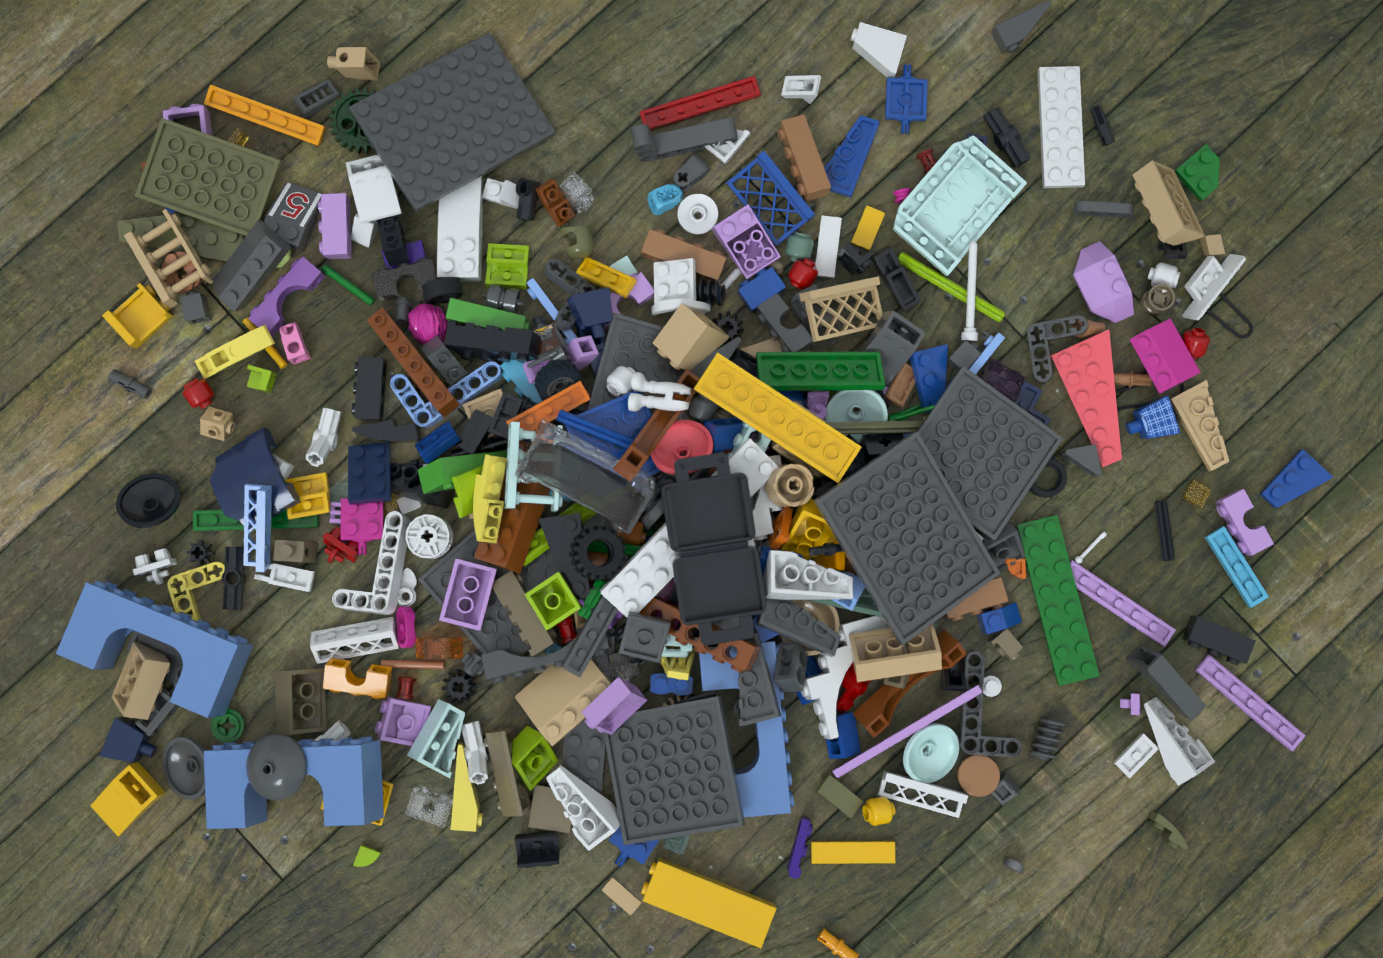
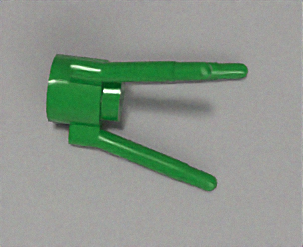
M918 404L903 411L890 414L889 420L907 421V417L932 410L935 405L921 408V404Z

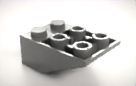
M885 311L861 352H880L885 385L887 386L916 351L926 332L895 311Z

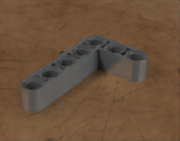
M725 118L658 134H653L650 127L645 124L637 125L630 129L634 150L643 162L707 149L705 146L710 145L714 147L712 144L717 146L718 141H720L719 146L726 145V141L734 143L738 140L734 118Z
M967 651V654L963 657L967 690L972 688L968 685V678L974 675L977 680L974 686L978 684L982 692L974 697L976 702L973 707H968L967 703L959 706V748L970 755L1017 757L1022 751V744L1017 739L1010 736L981 734L985 660L980 652ZM975 654L978 661L976 665L971 666L969 657ZM972 717L975 723L973 727L967 728L965 722L968 718ZM971 738L973 746L970 749H966L964 743L967 739ZM993 740V749L987 751L985 748L986 742ZM1013 741L1015 744L1013 751L1007 752L1006 745Z

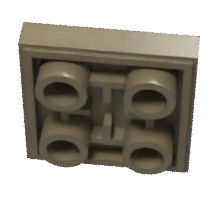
M536 784L534 787L528 827L570 833L572 823L569 818L565 817L563 813L565 809L561 801L556 799L550 786Z

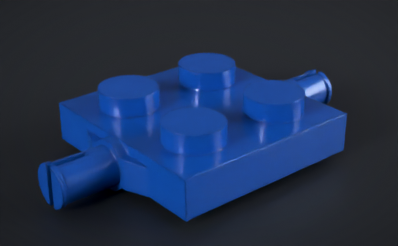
M907 64L903 65L902 77L886 79L885 120L901 122V134H909V122L926 121L928 80L911 77L912 65L910 64L908 67Z
M620 826L609 839L621 851L615 861V864L619 863L618 866L622 867L628 857L634 858L643 865L659 842V840L624 845Z

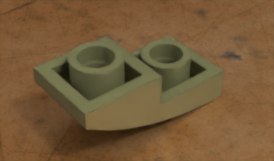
M827 774L816 789V792L849 818L854 816L863 803L860 798L829 774Z
M1151 811L1148 818L1154 821L1153 826L1163 831L1161 836L1167 839L1166 844L1176 850L1179 847L1187 850L1188 845L1175 826L1159 813Z

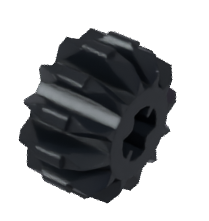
M727 311L725 318L722 313H719L720 320L717 318L712 319V322L720 329L725 328V325H729V329H733L726 333L729 336L726 342L735 337L742 339L738 333H744L745 329L739 327L743 324L742 320L736 322L737 314L730 318V311Z
M456 669V676L450 671L448 673L450 679H443V682L448 684V686H443L441 689L448 690L444 697L452 696L450 701L452 704L458 698L459 705H462L464 699L467 702L471 701L469 694L476 695L477 692L471 688L477 687L478 683H471L475 676L467 678L468 674L465 671L461 675V670ZM456 682L464 684V687H462L464 689L463 692L462 690H456Z

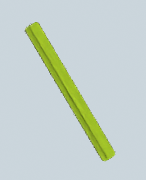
M901 252L899 254L898 260L901 265L967 304V289L906 253ZM975 295V309L997 322L1002 321L1005 316L1004 311Z

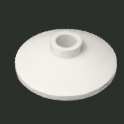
M693 194L686 197L680 203L677 212L678 221L687 232L704 234L715 226L718 220V208L710 197L703 194ZM696 213H700L702 217L700 219H696L694 215Z

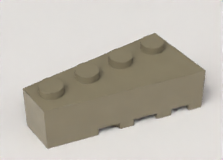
M510 571L495 580L492 588L502 606L508 609V616L511 622L516 627H519V636L526 645H530L531 649L528 651L531 657L556 643L557 640L555 638L558 635L553 627L546 631L524 595L530 590L526 591L522 585L525 583L523 577L519 573Z

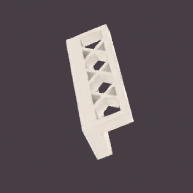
M394 617L311 632L310 648L316 663L328 662L330 658L346 659L399 649L395 634ZM390 637L392 643L387 644L380 642L382 639ZM363 642L372 644L370 647L360 646ZM348 646L351 649L349 651H342L339 648ZM327 650L330 651V654L320 656L319 651Z
M885 770L878 791L879 796H885L889 799L957 818L960 816L963 803L966 804L968 795L963 792L931 783L915 781L910 777ZM886 782L896 784L899 790L892 794L884 792ZM908 788L915 789L918 796L913 799H907L903 791ZM927 794L936 795L939 801L929 805L923 797ZM948 799L958 801L955 812L947 810L943 802Z

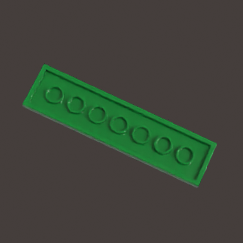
M1058 515L1016 525L1024 549L1026 567L1057 685L1062 686L1099 677Z

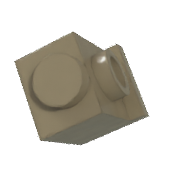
M1008 629L998 631L987 640L989 644L996 645L994 649L1001 657L1005 656L1010 661L1015 660L1021 654L1019 651L1023 648Z

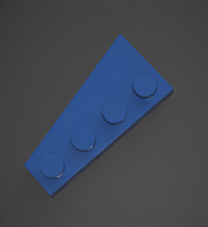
M860 115L846 135L843 143L835 151L834 156L825 165L824 169L831 185V192L852 198L880 121Z

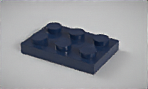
M390 442L348 446L349 504L391 501Z

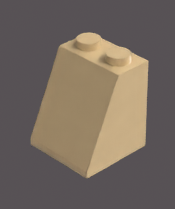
M681 303L653 341V344L658 348L657 352L662 357L671 360L669 363L675 369L680 370L682 368L690 371L726 342L729 336L703 313Z

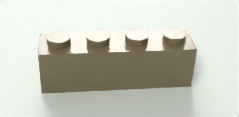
M515 726L485 733L484 744L490 753L488 762L490 769L494 772L493 787L495 791H498V809L500 812L502 811L503 817L523 816L531 809L529 792L512 764L513 740L517 737Z

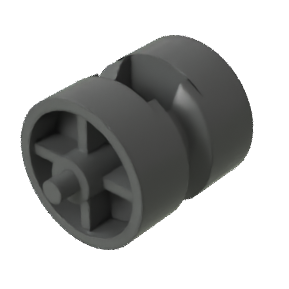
M491 284L488 293L483 294V298H486V307L498 310L502 308L503 311L516 314L519 305H524V302L520 301V289L510 288L504 291V288L500 285Z

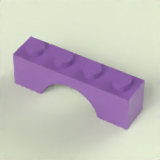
M303 256L293 262L291 265L292 269L279 278L278 285L273 290L268 291L264 296L265 300L260 305L255 306L250 312L251 316L248 319L257 327L266 325L272 338L279 331V327L286 323L282 315V305L285 298L296 290L304 289L313 292L326 277Z

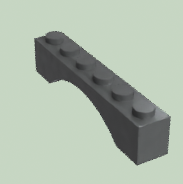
M608 629L593 654L596 658L606 656L608 651H612ZM576 637L560 650L544 656L521 657L503 650L483 654L481 657L486 680L493 682V684L505 682V678L514 677V679L525 677L528 672H545L547 667L561 668L560 666Z

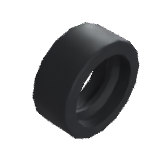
M456 277L435 279L421 286L424 301L429 304L448 302L450 298L458 299L463 295L461 281Z
M1050 458L1045 466H1050L1056 471L1058 475L1056 485L1049 490H1043L1034 482L1029 489L1034 495L1051 497L1059 494L1064 489L1067 482V473L1064 466L1055 459Z

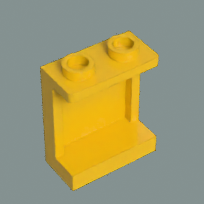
M139 283L137 285L139 289L114 312L108 310L102 315L125 342L136 349L173 317L169 311L171 308L155 296L157 292L149 284L145 286Z

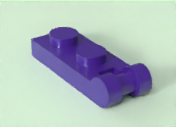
M804 816L800 817L787 866L789 876L793 879L799 878L801 875L800 860L801 857L806 855V837L811 836L813 825L810 824V819Z

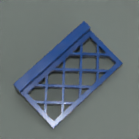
M764 150L758 154L756 159L726 182L744 206L749 205L747 203L748 194L760 195L759 205L750 206V208L776 246L815 217L814 212ZM757 164L763 169L762 178L750 177L751 169ZM738 179H747L746 191L737 190L733 183ZM750 180L761 181L760 192L749 191ZM764 181L775 184L774 193L763 192ZM762 195L774 197L773 208L761 207ZM777 197L787 199V209L775 208ZM753 209H758V214ZM761 210L772 211L771 222H762L760 219ZM775 211L786 212L785 224L774 223ZM789 213H798L802 220L796 225L788 224ZM773 226L785 227L784 235L778 240L772 234Z

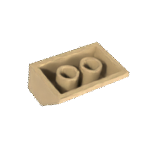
M133 641L112 699L123 717L148 720L150 713L155 709L156 698L162 691L165 675L169 673L170 662L163 653Z

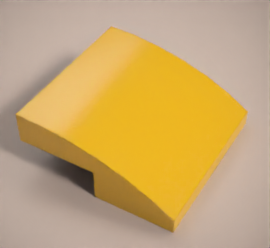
M324 472L285 479V482L294 485L301 501L287 509L289 520L330 513L328 473Z

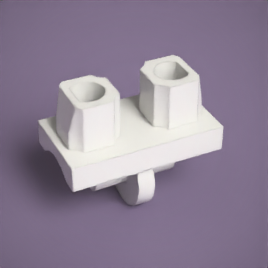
M166 548L154 551L157 560L155 563H151L149 554L135 557L137 568L133 569L134 575H145L152 572L151 575L146 577L147 581L154 580L157 585L163 584V577L169 576L168 570L161 571V569L177 565L176 558H171Z

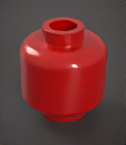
M808 258L796 260L788 274L790 283L801 290L812 286L819 273L817 268L814 267L816 263Z
M1193 328V330L1185 331L1182 339L1193 359L1197 360L1199 357H1203L1210 343V338L1205 334V330Z
M195 378L183 386L185 389L182 394L192 408L200 406L201 409H204L213 403L211 398L214 397L215 393L206 380Z

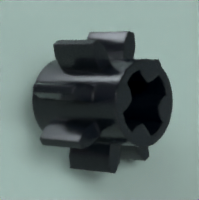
M199 540L198 545L190 543L192 548L186 552L191 557L189 562L197 561L198 566H202L203 561L211 563L210 557L215 555L210 549L212 544L204 545V540ZM198 551H204V554L198 555Z

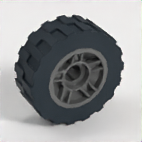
M555 360V362L547 363L546 366H543L537 372L534 380L535 388L542 401L579 381L584 384L577 367L572 362H567L566 360Z

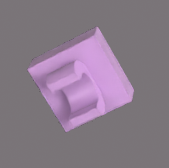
M1132 692L1131 699L1121 698L1120 708H1131V715H1140L1141 693Z

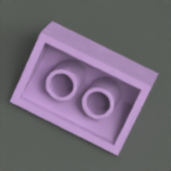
M455 558L439 620L481 631L497 569Z

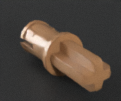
M1129 371V373L1114 372L1115 385H1125L1131 388L1132 385L1151 386L1152 384L1149 374H1133L1132 371Z

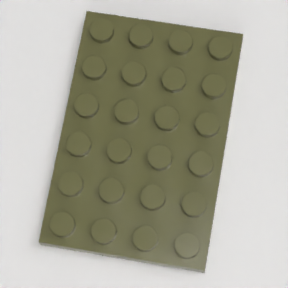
M161 118L135 197L246 236L258 219L262 220L282 161Z

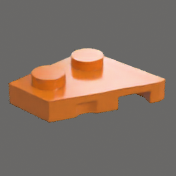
M784 507L772 522L773 534L768 535L767 539L769 547L776 551L782 544L786 545L789 541V529L793 522L791 518L793 509Z

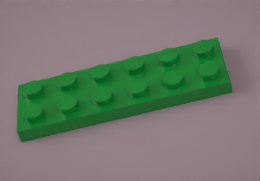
M756 352L758 379L776 391L884 390L885 388L880 352Z

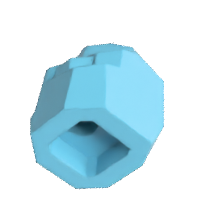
M670 184L649 192L647 201L654 215H661L674 208L675 205L681 202L683 192L678 186Z

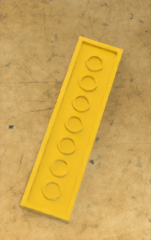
M718 352L694 387L695 391L836 483L840 482L861 449L860 445Z

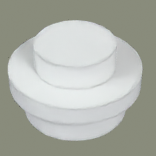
M986 676L984 678L983 694L989 697L998 695L1002 687L1000 680L995 676Z

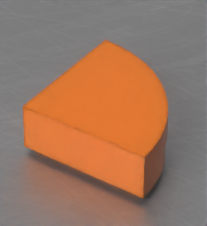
M1007 558L1005 560V563L1009 564L1007 570L1017 578L1026 579V559ZM1013 561H1014V562H1018V563H1016V564L1010 566V565H1011L1010 562H1013Z

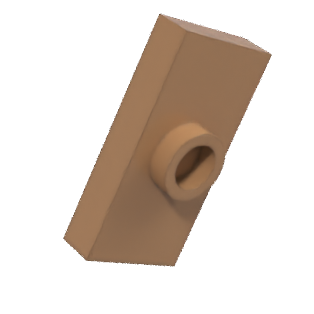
M905 363L892 379L884 398H887L899 408L904 406L915 384L912 366Z

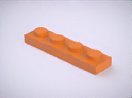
M579 381L506 422L508 426L510 422H520V428H523V430L535 431L555 420L560 410L569 412L591 399L582 382Z

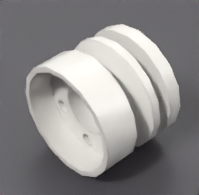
M424 514L416 517L406 530L408 548L413 554L421 558L437 559L445 556L452 549L455 540V533L450 523L435 515ZM428 532L433 534L430 542L424 538V536L428 535Z

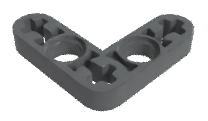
M557 259L547 261L544 267L545 276L569 294L576 295L597 290L593 284ZM572 278L575 281V285H569L565 279ZM568 302L562 307L555 318L556 327L563 331L571 329L576 323ZM567 314H569L570 317L568 321L564 323L562 319H564L567 316Z
M1076 315L1035 323L1028 328L1027 336L1033 374L1036 380L1046 383L1053 377L1054 371L1049 341L1084 334L1089 328V323L1083 316ZM1076 320L1084 323V326H1081V330L1078 331L1075 327L1069 328L1071 333H1067L1068 327L1065 322L1069 321V325H1075L1077 323ZM1057 323L1062 324L1064 327L1063 332L1059 335H1055L1052 332L1053 326ZM1038 327L1040 331H1043L1042 334H1039L1040 341L1045 340V344L1038 343L1033 346V342H1037V338L1032 335V332H1035V328ZM1039 347H1043L1046 350V355L1042 359H1038L1035 356V351ZM1048 360V364H1044V369L1049 371V374H1046V378L1043 379L1042 376H1038V372H1041L1042 369L1040 364L1036 366V362Z

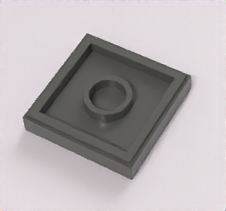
M629 611L618 653L660 663L671 621Z

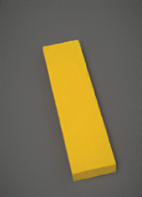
M811 841V863H895V841Z

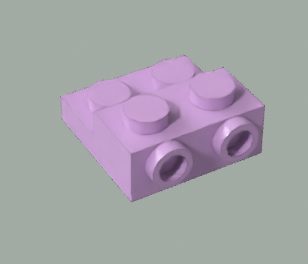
M387 696V700H383L380 707V713H383L382 719L377 721L375 726V733L378 734L377 738L383 741L412 746L429 717L431 706Z

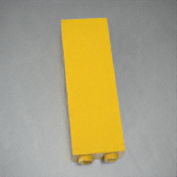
M660 857L657 863L652 862L648 873L651 874L649 883L645 881L641 890V894L644 895L643 902L762 948L777 909L775 903Z

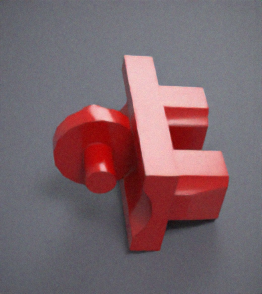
M335 527L330 533L326 532L322 536L324 539L323 544L328 546L324 552L329 555L327 559L329 563L332 564L335 560L342 563L345 558L355 563L358 559V542L349 541L347 545L342 543L340 528Z

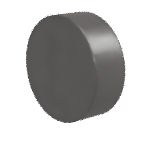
M1006 857L1003 865L1020 874L1025 869L1024 865L1010 857Z

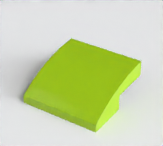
M488 243L486 287L495 284L508 289L527 290L529 246Z
M483 465L452 477L457 497L453 499L459 518L473 513L476 474L482 475Z

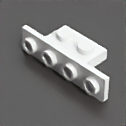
M1229 254L1220 265L1214 256H1207L1184 286L1194 300L1182 316L1187 319L1200 320L1231 278L1240 269L1246 258L1242 255Z

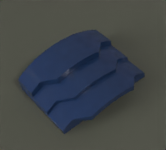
M267 428L259 429L247 436L246 440L216 457V468L210 478L214 494L224 515L239 520L243 526L245 484L247 483L272 486L271 518L301 502L294 485L285 482L271 451L277 448L270 430ZM251 490V497L256 503L257 490ZM254 508L250 513V517L256 522L257 510Z

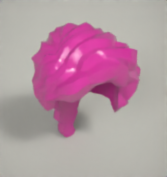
M424 303L418 305L408 314V329L412 332L415 340L426 344L437 335L444 343L448 320L441 308Z

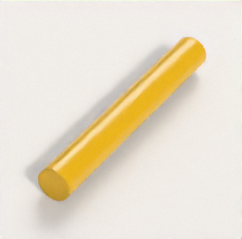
M249 317L242 321L249 331L258 328L248 319ZM272 345L265 348L281 369L288 365Z

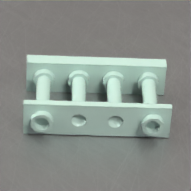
M520 422L509 423L504 509H514L515 505H519V503L551 504V511L555 512L558 511V507L562 506V494H559L561 445L565 443L566 437L565 431H562L563 425L556 426L555 432L523 430V428H520ZM522 439L554 441V453L524 452L522 449H519V441H522ZM521 460L553 462V475L521 473L520 470H517L518 462H521ZM520 481L552 483V496L520 494V492H516V486Z

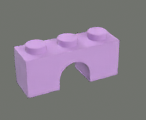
M642 272L638 275L636 273L630 275L636 279L637 283L627 297L634 300L639 307L654 297V289ZM610 291L612 314H621L617 307L619 302L626 298ZM610 323L603 326L606 331L609 329Z
M1244 489L1235 490L1215 501L1218 514L1225 519L1228 532L1234 536L1237 541L1236 545L1244 556H1252L1274 544L1264 526H1256L1252 529L1245 526L1243 516L1246 511L1254 506Z

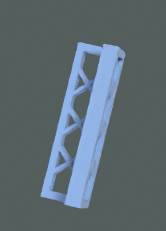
M247 483L245 484L244 566H255L256 572H265L270 567L272 486ZM251 490H257V503L251 497ZM254 508L257 510L256 522L250 517V513ZM254 528L256 529V542L250 537V532ZM255 548L256 560H250V551Z

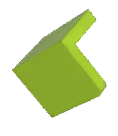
M248 365L247 369L251 373L247 387L272 393L277 374L266 369Z

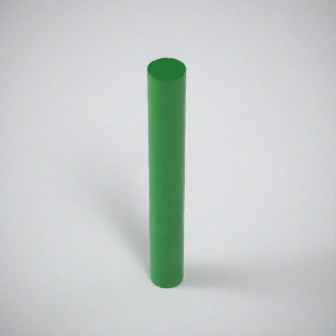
M327 264L323 265L321 268L322 272L368 305L372 306L374 304V298Z

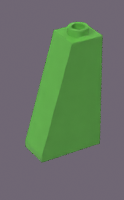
M454 298L449 300L446 319L456 321L459 326H465L467 322L474 323L475 326H480L486 329V325H493L502 328L503 331H505L506 327L530 330V323H528L526 316Z

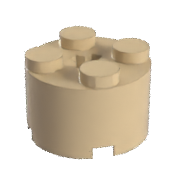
M781 465L771 473L769 479L765 482L764 491L767 493L768 498L779 507L800 506L807 503L814 493L813 476L803 465Z

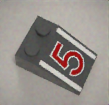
M285 182L266 214L264 223L286 241L291 248L305 252L319 214L318 201H321V193Z

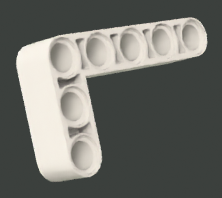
M392 511L386 516L373 591L364 592L339 589L332 596V602L336 607L349 611L390 615L395 611L407 549L406 530L411 523L406 515ZM400 518V524L396 526V521ZM397 539L396 545L392 547L393 540ZM393 559V564L389 567V561ZM389 579V586L385 588V582ZM347 596V602L344 604L343 599ZM366 598L367 602L362 606V601ZM384 600H386V605L382 609L381 604Z

